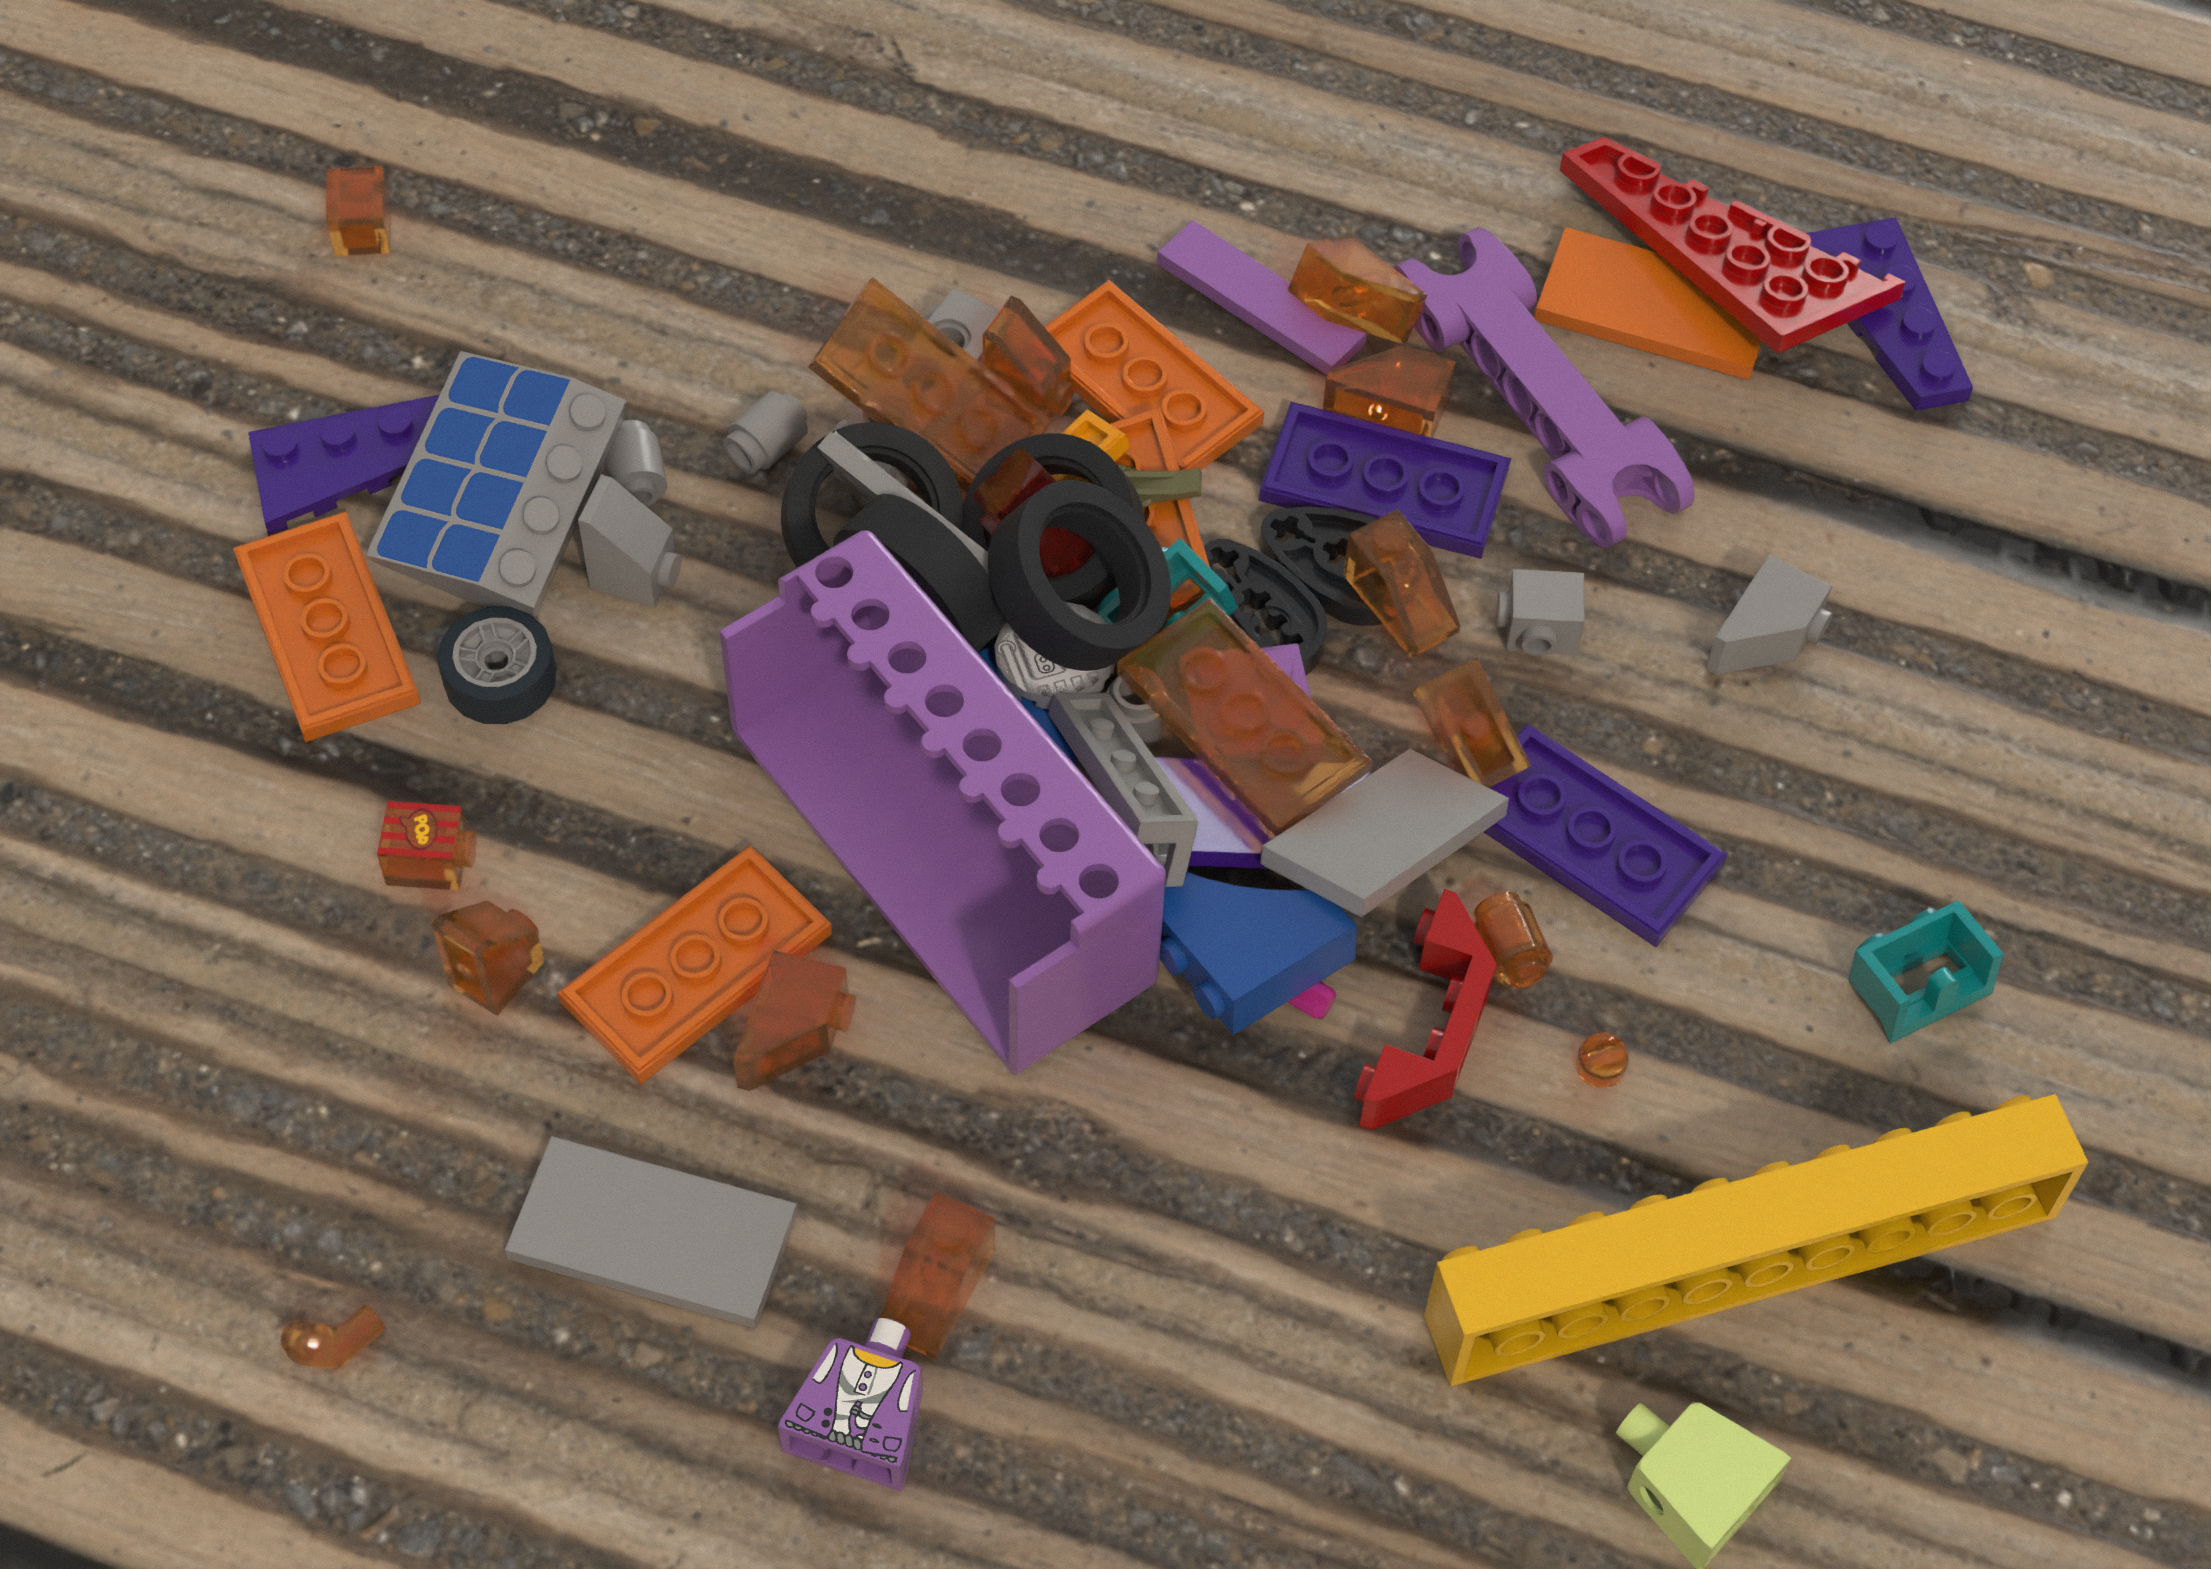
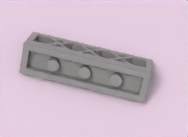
M1053 693L1048 715L1107 803L1164 867L1166 872L1165 887L1183 886L1199 824L1197 817L1109 693Z

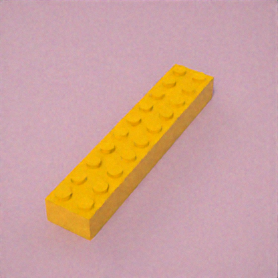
M2056 1094L2034 1100L2028 1095L2017 1096L2001 1103L1994 1111L1972 1116L1970 1112H1958L1943 1118L1932 1128L1913 1133L1909 1128L1892 1130L1880 1136L1873 1144L1854 1149L1845 1144L1833 1146L1819 1153L1814 1160L1792 1166L1787 1161L1774 1162L1757 1170L1752 1177L1730 1183L1726 1178H1716L1698 1185L1689 1194L1667 1199L1665 1195L1649 1196L1633 1204L1629 1210L1605 1216L1603 1212H1590L1575 1218L1567 1227L1543 1233L1541 1229H1528L1514 1234L1506 1240L1505 1244L1483 1250H1480L1477 1246L1458 1248L1448 1253L1442 1261L1436 1264L1424 1318L1451 1387L2055 1219L2089 1162Z

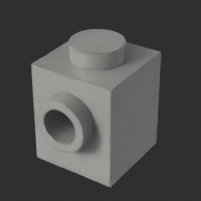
M1513 569L1508 592H1498L1496 604V627H1506V651H1521L1535 656H1543L1550 653L1577 655L1585 623L1584 573Z

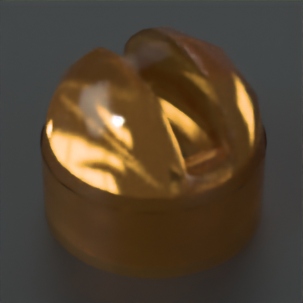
M1608 1032L1594 1033L1579 1048L1576 1058L1578 1075L1584 1082L1596 1088L1615 1086L1623 1079L1628 1066L1627 1048L1616 1035ZM1604 1050L1609 1051L1598 1056L1593 1061H1591L1589 1058L1590 1055L1596 1054L1598 1052Z

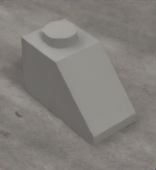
M601 474L578 519L589 587L599 592L655 608L665 587L672 588L675 585L681 569L682 557L676 553L673 528L615 479Z
M1768 555L1715 636L1705 670L1718 675L1795 661L1807 641L1818 644L1831 621L1833 613L1826 610L1825 607L1832 586Z

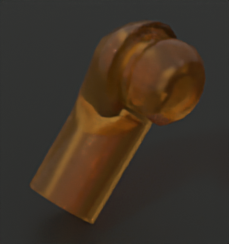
M364 1304L339 1327L301 1319L292 1321L282 1331L281 1346L286 1351L288 1358L295 1363L338 1369L348 1363L381 1334L386 1327L379 1316Z

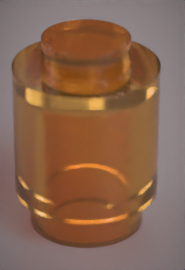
M1514 892L1497 893L1481 901L1473 913L1476 920L1474 925L1497 963L1494 974L1496 982L1503 985H1512L1516 988L1527 987L1538 982L1545 975L1546 969L1552 962L1553 955L1531 906L1527 902L1521 901L1519 895Z

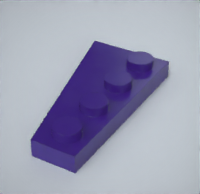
M1897 218L1806 233L1811 238L1810 246L1834 257H1837L1842 252L1861 260L1859 269L1883 280L1889 273L1906 281L1901 299L1852 320L1847 324L1857 337H1865L1877 351L1875 360L1914 410L1918 411L1969 401L1973 390L1972 383Z
M440 394L248 432L268 536L288 529L287 521L311 511L315 517L337 509L336 501L367 489L371 495L392 486L391 480L404 473Z

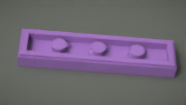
M1194 220L1189 222L1158 251L1157 265L1330 378L1338 373L1366 345L1367 332Z

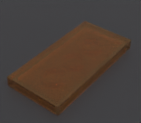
M873 277L864 284L808 366L810 370L876 422L906 428L931 443L949 463L959 487L965 492H968L979 470L997 452L1015 441L1037 434H1044L1052 422L1048 416Z
M1208 598L1117 662V674L1275 837L1322 807L1370 772L1372 760L1211 598Z

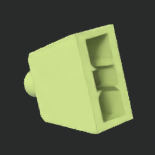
M1698 1402L1691 1403L1671 1426L1643 1403H1639L1627 1415L1616 1431L1620 1438L1643 1456L1636 1465L1627 1488L1630 1494L1696 1569H1704L1780 1482L1791 1460V1457L1782 1450Z

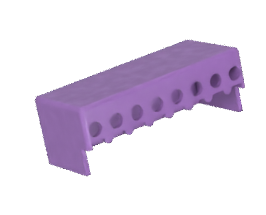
M867 530L860 531L779 578L778 597L720 630L730 721L734 734L1013 1075H1017L1156 983L1159 974L1166 878L1164 867L875 534Z

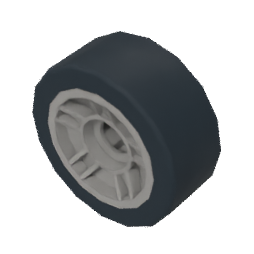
M486 607L470 612L452 624L440 642L438 666L443 686L449 702L467 718L483 724H508L527 718L546 703L555 688L557 668L553 647L546 628L531 614L512 607Z

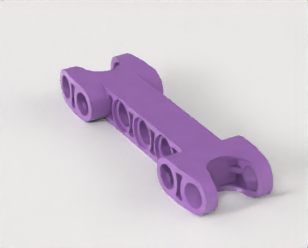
M1477 227L1459 236L1458 251L1465 268L1463 273L1443 275L1432 271L1425 264L1412 258L1393 266V288L1399 304L1412 326L1427 345L1436 352L1443 351L1458 343L1552 457L1553 460L1546 463L1543 467V478L1546 488L1567 518L1593 543L1607 548L1625 539L1627 527L1617 498L1627 495L1641 496L1651 500L1655 505L1672 514L1692 506L1695 495L1693 482L1684 462L1672 443L1656 424L1647 417L1637 418L1625 425L1618 420L1528 310L1535 307L1537 303V293L1532 278L1513 253L1493 234L1484 228Z

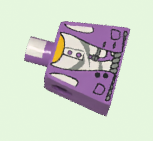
M877 1318L873 1322L864 1346L842 1338H833L781 1418L778 1430L782 1452L902 1492L906 1481L923 1394L922 1367L915 1362L902 1359L911 1337L910 1330L896 1321Z

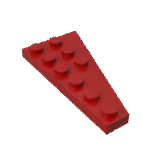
M1606 137L1599 138L1562 154L1560 172L1777 354L1901 299L1906 281L1889 273L1883 280L1859 269L1860 259L1845 252L1834 257L1810 246V235L1737 200H1734L1730 207L1707 196L1708 186L1693 179H1690L1686 184H1682L1660 174V163Z

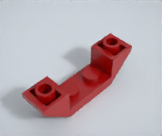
M1444 889L1436 911L1425 907L1414 937V943L1423 946L1419 970L1451 980L1442 1006V1011L1451 1013L1446 1029L1433 1028L1423 1057L1385 1044L1377 1066L1365 1063L1354 1094L1355 1100L1363 1102L1360 1127L1373 1130L1452 1098L1488 1000L1497 965L1456 892Z

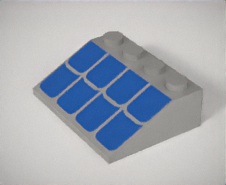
M460 351L365 558L482 608L512 607L531 614L536 618L577 527L578 519L594 489L615 438L623 424L627 400L569 376Z

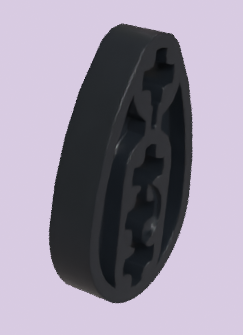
M1311 506L1277 509L1270 512L1263 519L1259 541L1260 552L1280 563L1300 579L1319 600L1326 614L1352 625L1375 626L1398 618L1414 602L1421 575V558L1413 541L1399 528L1364 514L1341 509ZM1287 532L1296 535V538L1290 537L1286 543L1276 540L1277 537H1284ZM1339 555L1348 558V561L1342 560L1338 566L1329 563V560L1334 561ZM1365 564L1374 567V572H1368L1364 578L1355 574V570L1363 569ZM1391 578L1401 581L1400 584L1395 583L1391 589L1381 586L1382 581L1387 583Z
M1217 539L1205 544L1204 548L1211 569L1213 564L1216 563L1222 568L1233 566L1232 576L1231 574H1226L1222 569H1216L1214 572L1228 585L1238 606L1237 610L1207 636L1215 653L1276 646L1277 641L1271 634L1259 635L1261 622L1255 612L1252 610L1243 613L1244 606L1248 604L1255 610L1264 607L1263 621L1265 626L1271 631L1281 629L1280 645L1298 643L1305 675H1308L1319 663L1325 647L1327 619L1319 600L1300 579L1280 563L1258 550L1229 539Z

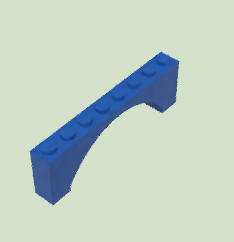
M995 644L978 654L998 676ZM1021 696V704L1077 767L1072 749L1048 715L1049 709L1035 707V701L1027 700ZM1186 872L1183 886L1165 887L1160 960L1172 975L1177 976L1181 974L1191 985L1194 997L1205 1015L1212 1020L1218 1017L1227 1029L1235 1035L1354 961L1356 955L1357 924L1340 906L1308 889L1269 890L1242 887L1205 879Z

